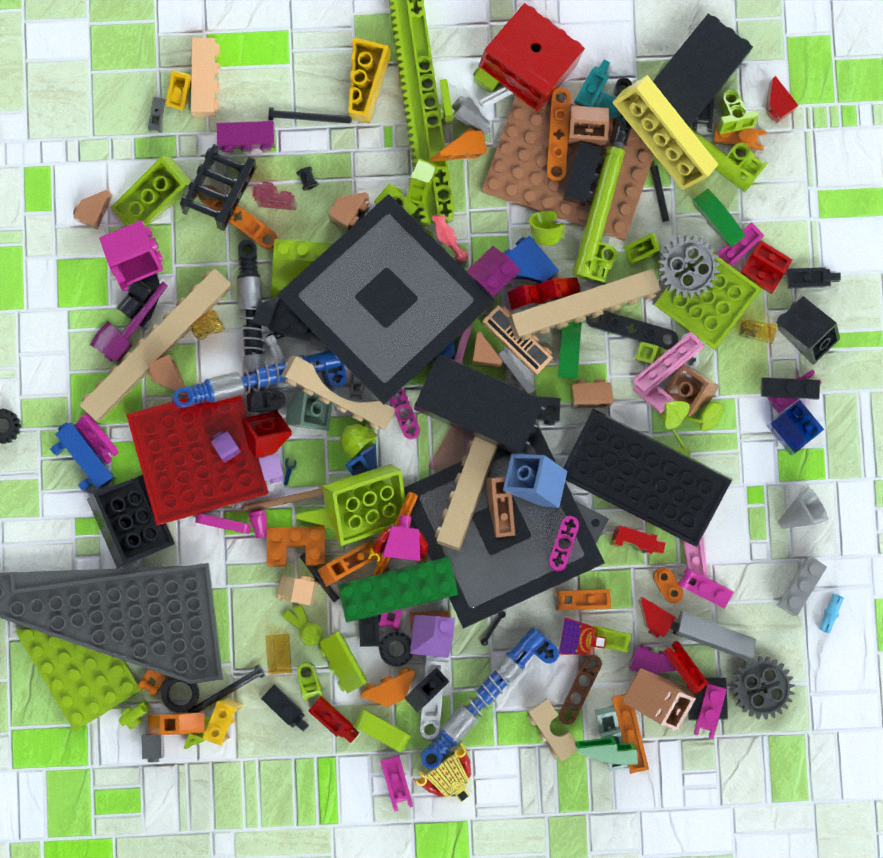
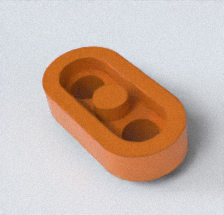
M665 567L658 568L654 572L653 579L664 599L669 603L680 602L683 598V590L677 585L678 581L672 571ZM662 573H665L667 575V579L665 581L661 580L660 578ZM672 590L677 592V596L674 598L670 595Z

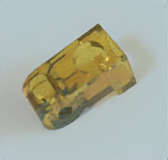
M741 320L739 336L773 344L777 324Z

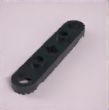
M603 311L604 314L600 316L599 323H592L590 316H587L585 320L586 324L591 328L635 341L653 344L664 349H671L678 342V336L673 330ZM631 324H633L634 328L637 329V331H633L632 334H630L629 330L626 329V327H630ZM664 335H672L673 343L670 345L665 344L663 341Z

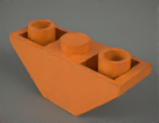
M405 668L398 672L399 676L392 678L390 675L381 679V684L374 686L372 683L363 687V692L360 693L361 697L386 707L404 700L415 675L414 669Z
M205 712L147 715L148 734L178 735L205 732Z

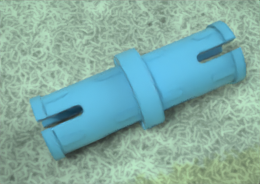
M835 593L832 594L828 608L824 610L825 615L819 630L831 633L834 622L840 615L838 612L844 597Z

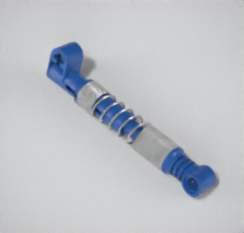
M330 350L309 356L297 355V357L308 363H316L314 366L316 373L322 372L324 382L329 388H338L346 383L347 375L344 364ZM290 358L284 359L281 363L275 361L273 365L269 366L265 364V367L262 368L255 366L254 374L249 375L248 369H246V376L243 377L236 371L205 379L201 385L196 384V386L192 385L191 387L187 386L177 389L172 394V403L178 408H185L195 405V403H204V400L213 403L219 400L223 401L232 397H238L243 395L244 392L248 394L250 386L258 392L262 387L268 389L269 385L277 387L281 382L287 384L285 383L286 379L281 375ZM338 368V372L328 373V370ZM338 376L339 380L333 381L332 377ZM253 385H258V389L256 390ZM245 387H249L248 392L244 390ZM179 393L186 394L187 401L185 403H181L178 400Z
M532 627L511 652L504 654L502 659L494 666L495 670L492 674H487L488 678L485 682L481 681L482 685L478 689H474L477 696L475 698L467 697L470 704L468 706L461 704L456 712L439 729L440 733L438 735L440 737H436V741H432L433 745L429 744L428 747L422 750L420 758L423 765L428 769L437 768L444 758L443 754L447 755L446 751L451 750L449 747L458 746L461 740L476 726L479 721L476 715L483 717L480 710L483 707L490 710L487 704L490 705L492 702H496L495 698L499 694H503L502 690L506 686L510 687L509 682L513 683L519 674L522 673L529 659L535 654L545 663H554L559 657L557 647L537 629ZM545 641L547 643L544 647L547 650H551L550 653L552 655L550 657L545 656L546 653L542 650L538 654L536 653ZM430 753L436 755V759L433 762L425 760L426 756Z

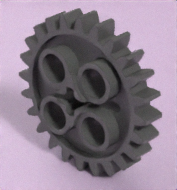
M758 656V662L754 658L751 664L744 661L745 668L738 666L740 674H733L737 677V681H731V683L736 685L731 691L737 692L733 699L740 700L736 705L738 707L744 706L742 712L749 710L748 716L750 717L756 713V719H760L761 714H763L765 720L768 719V714L775 718V712L782 715L781 708L788 709L785 703L792 702L789 695H795V693L790 691V688L795 687V685L790 684L789 681L793 677L787 676L790 671L789 669L782 670L784 667L783 663L777 666V659L770 662V657L767 656L765 661H763L762 656ZM767 670H771L773 673V678L769 681L764 677ZM750 676L755 679V684L752 687H748L746 684V680ZM775 681H779V684L766 687L764 689L765 692L758 690L747 695V691L760 688L761 683L764 685H769ZM775 688L780 692L777 699H773L771 696V692ZM756 695H760L762 701L759 705L755 706L753 698Z

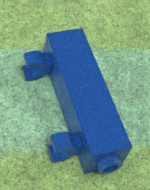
M71 422L69 424L64 423L58 428L59 432L55 435L60 442L52 446L50 450L57 456L64 449H67L88 476L87 479L78 484L82 491H87L92 485L101 490L115 479V476L75 427V424Z

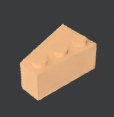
M281 575L276 598L313 606L318 583L314 582L315 578L301 575L300 579Z

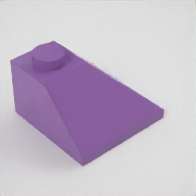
M414 615L410 654L449 658L454 636L455 618Z

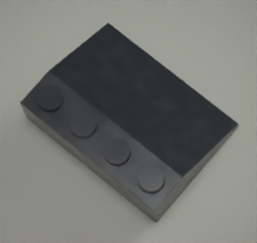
M143 475L95 492L87 498L116 568L125 567L175 545L167 524L156 525Z

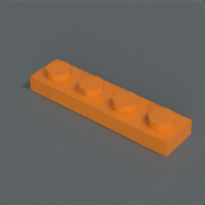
M622 694L611 698L616 710L623 743L633 742L637 749L638 764L628 765L629 773L633 774L649 770L635 709L622 702L625 695Z

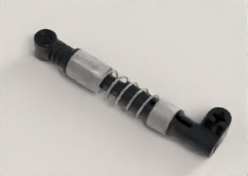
M249 239L241 241L238 245V260L241 261L239 262L240 272L237 276L238 309L246 311V317L239 318L246 319V325L240 327V329H243V337L241 339H243L244 347H241L244 349V356L242 357L243 376H246V369H248L250 375L254 374L255 366L262 368L266 364V356L263 355L266 352L263 349L265 340L262 339V334L265 331L261 325L252 323L257 306L262 304L263 299L261 275L258 274V266H256L258 264L256 261L257 246ZM247 246L253 250L248 255L242 252V249ZM250 386V392L246 394L247 411L269 412L281 410L285 405V395L279 390H265L264 387L260 388L257 392ZM267 394L270 395V400H273L274 396L281 399L278 405L270 402V407L266 408Z

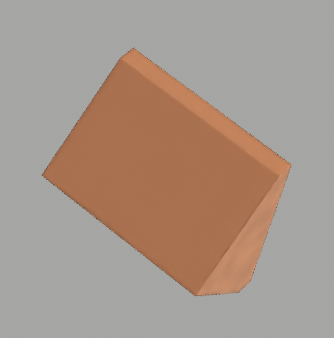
M478 332L472 365L500 369L503 361L482 333Z

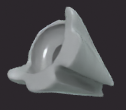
M807 487L798 495L778 520V523L782 529L823 523L829 518L813 489Z

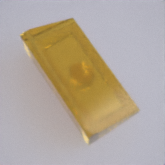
M289 634L266 636L268 674L292 673Z

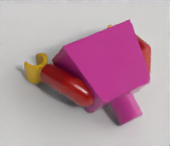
M400 515L399 526L390 525L376 539L373 548L369 551V559H371V556L376 555V561L379 562L381 554L383 557L416 560L417 565L421 561L426 563L428 562V544L423 533L419 532V529L410 528L411 516Z

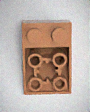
M639 668L622 702L657 723L678 731L696 698L689 687Z

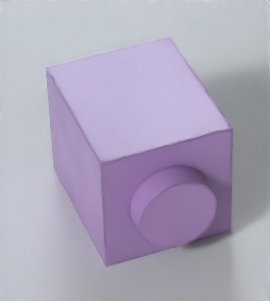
M276 453L259 458L265 481H270V484L281 482V478L285 477L279 454Z

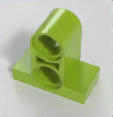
M734 90L726 91L719 107L723 116L720 118L717 127L719 134L754 128L759 117L757 110L746 112L740 95Z
M418 159L415 170L410 178L406 200L425 206L437 164Z

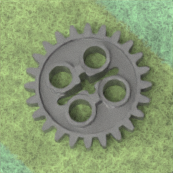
M685 235L683 241L681 237H677V243L670 241L672 247L665 246L664 248L667 252L660 253L664 259L658 260L662 267L657 270L663 271L659 278H665L662 285L669 284L668 291L675 289L674 295H678L681 292V297L684 298L687 293L689 298H693L694 293L696 296H701L700 290L707 293L706 286L713 287L710 281L717 280L714 273H720V271L716 270L715 266L720 265V263L715 262V259L719 256L712 255L715 248L708 249L710 243L706 242L703 244V238H699L697 241L696 236H692L690 240L689 236ZM690 248H693L695 251L693 258L688 257L687 252ZM700 256H702V259L700 261L694 263ZM675 259L679 261V267L676 270L672 267V262ZM687 263H694L690 266L691 270H684L688 267ZM700 264L705 266L703 274H700L698 271ZM684 270L682 273L678 275V277H675L676 273ZM685 275H688L690 278L688 285L683 284V277Z

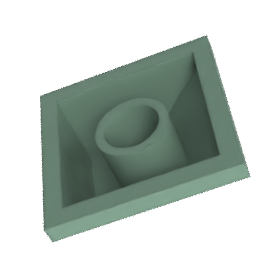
M301 388L287 406V425L329 431L332 403L330 402L327 405L319 401V396L313 393L310 396L302 392L303 388Z

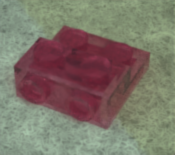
M262 182V184L253 186L254 201L257 202L259 207L297 210V201L295 195H292L291 192L280 191L279 194L277 187L271 182Z

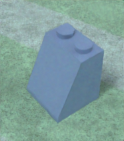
M511 454L503 491L542 507L559 508L567 471L545 455Z

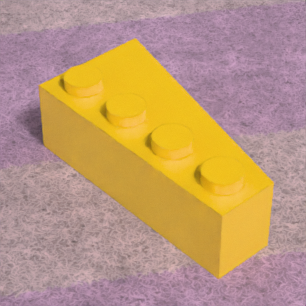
M353 37L348 113L353 120L370 124L392 53L387 45Z

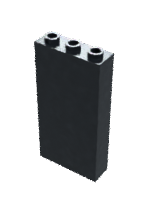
M708 13L654 79L653 83L688 127L691 128L746 59L753 46L748 40L737 35L732 28L726 27L717 17Z
M439 354L414 405V410L509 452L521 454L522 451L527 452L531 443L528 441L529 435H534L538 427L535 421L537 417H542L546 407L542 406L545 400Z

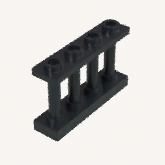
M213 144L211 149L208 148L206 151L205 161L199 165L195 180H191L187 195H184L180 201L182 213L187 215L191 208L215 218L217 228L225 231L257 168L256 160L248 157L246 163H239L220 155L217 144ZM214 161L239 170L240 174L238 178L232 179L210 169ZM206 177L231 186L232 190L229 194L224 195L202 186ZM199 192L223 202V207L221 210L216 211L194 202Z

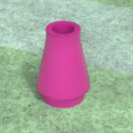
M260 509L249 512L250 516L248 518L256 538L267 537V514H265V510Z

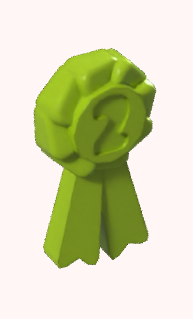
M301 604L298 607H293L297 617L289 609L286 610L285 614L281 615L299 629V638L304 645L315 646L321 641L322 629L317 623L308 622Z

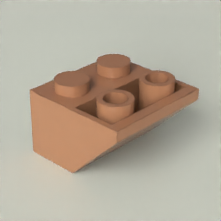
M570 106L568 144L584 142L595 146H606L609 131V108Z
M363 192L339 197L328 212L330 222L347 232L359 221L362 214L365 215L369 210V195Z

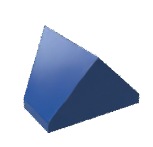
M376 444L359 453L345 464V467L352 476L377 468Z

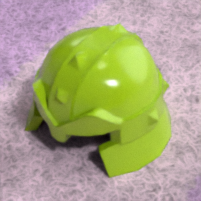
M540 211L534 213L528 219L533 240L537 244L553 246L560 239L564 238L565 225L563 223H553V220L557 219L556 211Z
M356 423L346 426L341 435L340 442L344 452L352 460L368 442L372 443L378 434L371 431L370 428Z

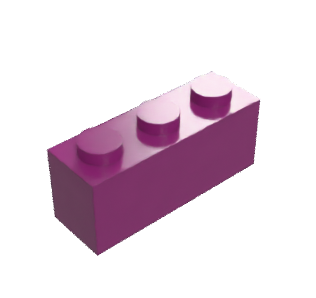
M274 121L217 123V146L222 152H233V149H241L243 152H250L252 149L270 151L271 148H276Z

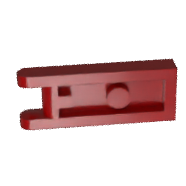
M674 641L672 647L675 652L671 648H666L664 653L693 694H696L708 684V681L678 641Z

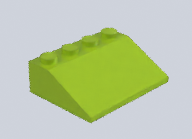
M275 239L271 299L277 297V294L332 244Z
M392 464L322 486L325 505L340 546L381 533L384 529L389 528L390 525L394 526L405 501L402 471Z

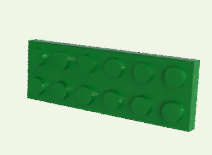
M450 557L338 584L346 623L459 595Z

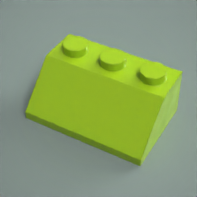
M341 631L319 642L321 646L318 649L323 658L327 656L330 662L327 665L332 674H337L339 678L337 684L342 692L346 691L348 694L368 683Z

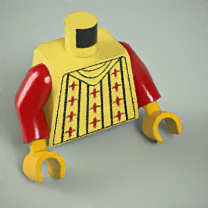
M460 743L462 746L460 750H455V747H453L454 753L444 759L437 768L429 770L425 775L419 771L421 778L418 780L413 778L418 786H422L429 793L439 797L446 796L448 798L455 794L460 802L468 798L470 795L464 786L470 782L469 778L472 772L471 761L466 753L464 744Z

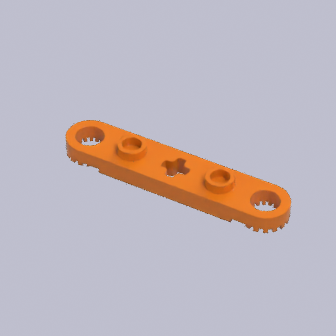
M565 88L556 89L551 98L547 177L552 182H560L566 175L571 95ZM557 94H564L566 101L563 103L556 100ZM557 131H561V134L564 135L560 138V140H558L557 137L553 135L556 134ZM552 168H560L562 174L559 177H554L551 174Z
M203 185V186H205V187H207V188H210V189H212V190H215V191L221 193L220 191H218L216 188H214V187L211 186V185ZM198 192L200 201L207 207L216 211L222 209L223 202L214 198L206 200L203 198V194ZM237 205L229 223L262 248L267 250L273 249L274 241L278 239L276 233ZM235 213H242V220L234 221L235 217L233 215ZM265 235L273 236L271 244H264L263 237Z

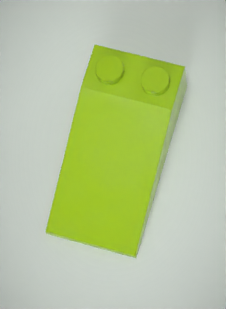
M161 156L110 208L125 226L142 220L146 227L189 191L188 187L191 180L171 156Z

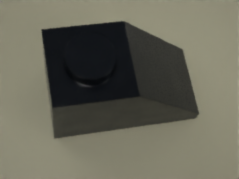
M436 667L404 698L418 712L450 681Z

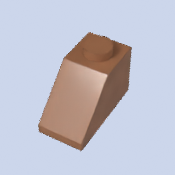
M104 190L82 199L73 210V218L82 224L98 230L113 195L110 191Z

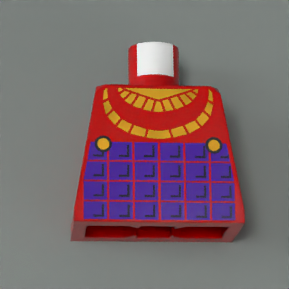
M564 618L559 654L593 655L595 647L605 649L607 638L597 636V627L571 618Z

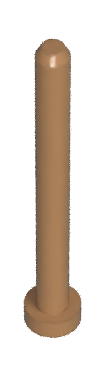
M323 485L319 486V489L246 504L242 506L243 512H250L320 496L324 499Z

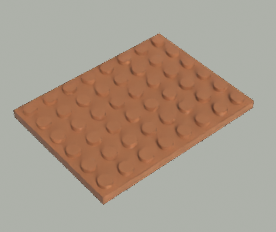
M515 95L482 193L537 212L556 211L558 219L585 228L604 157L606 156L605 153L607 147L612 144L610 139L614 119L609 117L608 142L606 146H597L602 148L601 154L604 157L601 166L597 165L595 172L599 174L596 183H592L590 190H593L590 202L586 201L585 206L563 200L579 144H568L566 175L564 179L560 182H552L547 177L552 97L537 112ZM556 99V100H557L558 102H560V103L565 102V101ZM633 128L630 130L627 145L623 147L625 156L622 159V167L603 232L604 235L622 241L626 239L654 158V154ZM557 131L556 134H553L557 137L558 140H560V138L564 136L561 134V131ZM554 167L551 170V174L554 177H559L562 171L560 168Z

